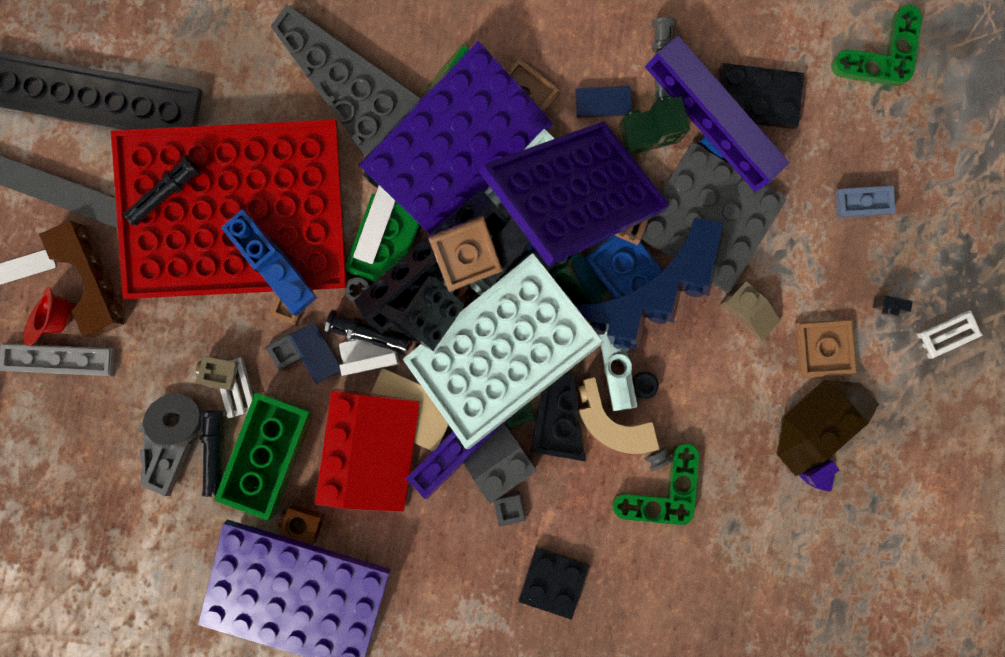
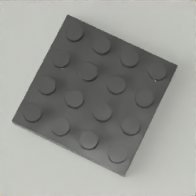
M692 142L661 192L670 206L664 212L648 220L641 241L673 260L685 243L694 218L723 222L724 234L712 285L728 294L787 199L766 186L754 192L730 164Z

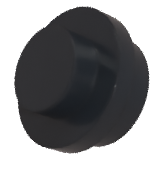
M642 371L633 376L632 380L636 397L649 399L657 393L659 383L654 374Z

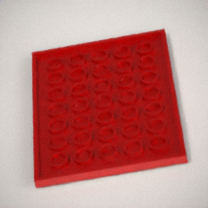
M337 120L111 131L123 299L274 292L262 275L252 268L221 228L242 209L256 221L303 275L305 278L303 280L311 290L346 288L347 275L345 269L346 258ZM184 154L191 158L201 169V176H195L184 186L185 189L182 192L173 193L157 209L141 221L138 226L132 225L124 217L123 212L128 210L144 194L160 182L163 172L165 170L170 171L181 161L180 158Z

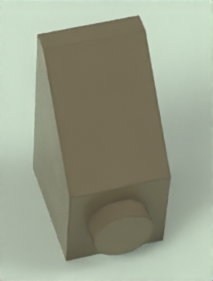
M747 281L738 284L720 304L760 341H763L781 321L769 301Z

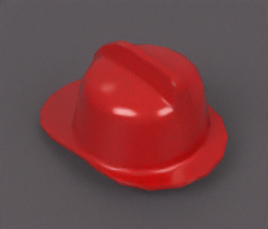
M47 287L26 322L23 336L24 344L27 346L33 345L41 334L61 333L72 321L73 314L71 311L76 305L68 302L63 297L52 294V289Z

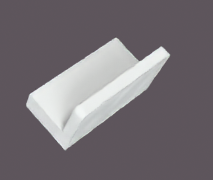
M362 340L339 344L343 364L339 365L342 376L400 364L398 352L387 348H382Z

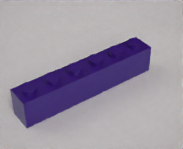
M679 36L662 48L646 64L645 68L754 192L770 183L790 163Z

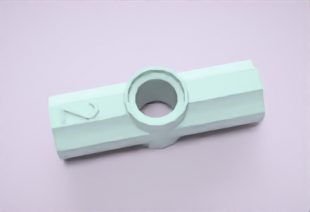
M605 332L604 335H599V337L604 342L601 344L612 409L613 411L636 408L638 406L631 375L632 364L628 358L627 351L613 347V344H610L607 337L608 332ZM613 361H619L623 364L624 372L622 375H616L611 371L610 366Z

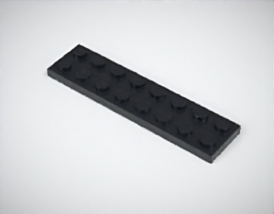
M0 52L1 110L111 130L196 126L203 93L200 88Z

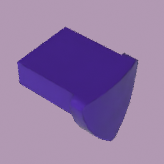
M828 459L800 474L799 477L817 489L830 492L833 488L834 474L840 470L834 461Z

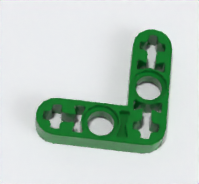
M905 5L893 15L887 55L850 49L843 50L832 60L831 69L833 73L841 78L891 86L905 84L913 77L915 72L922 21L920 10L916 6ZM905 14L908 15L907 18L909 20H912L907 26L906 19L902 18ZM899 39H904L908 42V52H902L898 49L897 41ZM844 58L847 59L848 64H851L847 69H844V64L840 63ZM873 61L878 65V74L873 75L867 71V62ZM899 66L900 72L905 73L902 77H899V73L894 71Z
M680 443L674 447L671 454L674 460L670 465L668 497L620 493L612 501V510L615 515L620 519L673 525H686L690 523L695 511L699 464L697 449L687 443ZM684 448H687V452L692 454V458L686 460V468H692L691 473L683 470L676 471L677 466L683 468V459L678 458V454L683 453ZM680 476H687L690 480V487L686 491H678L675 486V482ZM624 499H627L631 505H638L637 499H640V516L636 515V509H627L626 513L623 514L622 510L617 506L622 504ZM650 501L658 502L660 505V512L653 517L648 516L645 512V506ZM665 502H669L667 507L670 509H679V505L682 504L683 508L687 510V514H682L681 519H678V515L675 513L667 512L668 518H664L666 514Z

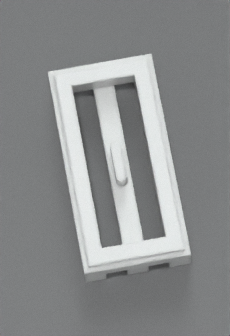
M971 310L917 333L919 339L922 338L923 340L922 346L924 349H927L928 353L926 354L929 359L983 336ZM967 319L968 323L930 339V335ZM971 328L973 331L940 348H934L935 344Z
M243 357L229 361L239 362L238 372L248 407L244 408L235 378L232 392L237 407L236 411L234 410L230 391L220 388L228 418L246 414L253 399Z

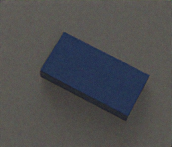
M631 86L576 88L575 90L576 118L631 116L632 114Z
M315 322L289 335L290 341L316 384L341 372L337 359Z

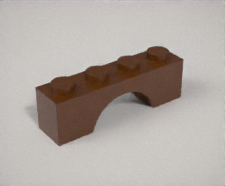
M67 221L40 233L39 236L49 260L72 264L82 277L83 294L79 303L71 311L82 337L95 338L124 325L121 318L123 316L122 308L112 297V285L101 271L100 266H102L99 255L92 250L89 242L91 241V236L87 228L73 221Z

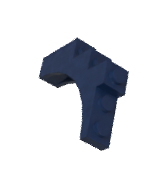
M694 218L685 243L677 256L661 274L645 286L624 297L598 304L575 305L597 334L604 335L605 332H608L607 337L610 344H613V347L624 351H629L630 348L638 349L646 318L658 324H665L666 321L674 322L681 291L693 297L710 296L724 234L723 222Z

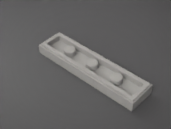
M1 343L0 371L114 376V348L51 345L27 346L25 344Z

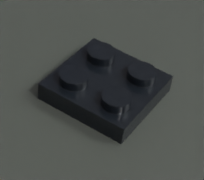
M535 546L518 602L572 620L589 564Z

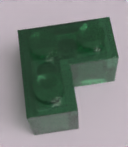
M672 95L656 99V103L652 105L650 111L641 113V110H633L627 112L619 124L624 146L630 155L678 144L690 130L682 96L673 98Z

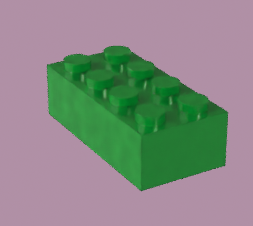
M255 392L214 501L267 521L275 517L315 411L265 392Z

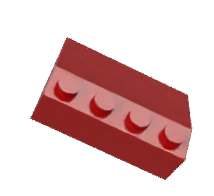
M339 388L332 390L315 504L342 509L404 512L409 484L406 478L410 475L421 401Z

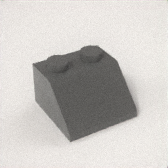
M505 423L464 463L474 482L490 504L537 471Z

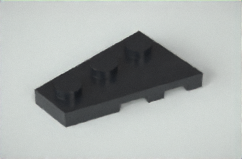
M565 373L540 393L530 452L586 462L582 443V429L577 409L578 402L574 374Z

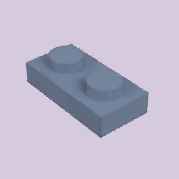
M894 186L846 188L835 191L837 218L881 216L896 213Z

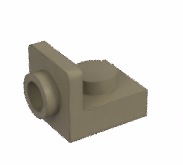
M202 356V360L197 363L195 375L198 377L197 384L233 390L239 362Z

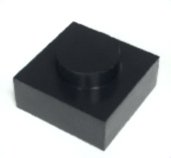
M884 295L874 297L873 308L882 310V315L899 317L901 313L911 312L913 301Z

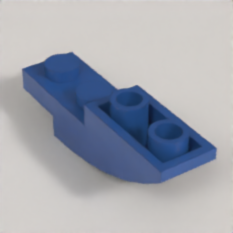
M245 210L239 211L221 227L252 268L262 275L292 315L297 316L318 298L303 280L305 278Z

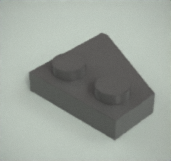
M141 423L139 430L143 432L144 449L140 450V461L142 462L141 486L163 496H171L192 443L189 442L181 447L175 446L170 447L171 449H163L153 444L145 434L143 423Z

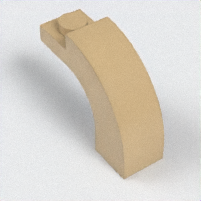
M595 377L582 380L583 386H579L582 403L587 402L588 407L580 408L578 412L584 426L593 437L607 447L623 453L641 454L659 450L653 422L645 421L632 425H620L613 422L603 410Z

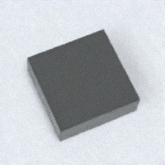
M287 333L265 347L279 371L284 370L301 359L289 339L291 333Z
M520 492L504 495L493 501L499 527L526 521Z

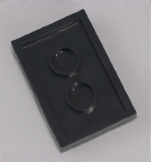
M722 63L720 66L719 83L756 125L796 129L799 126L804 73Z

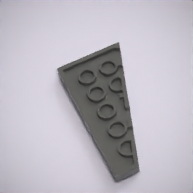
M286 4L272 23L271 28L365 156L374 149L421 99Z

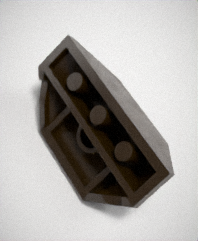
M823 380L782 416L776 455L794 476L810 470L827 461L867 426L879 403L861 383Z

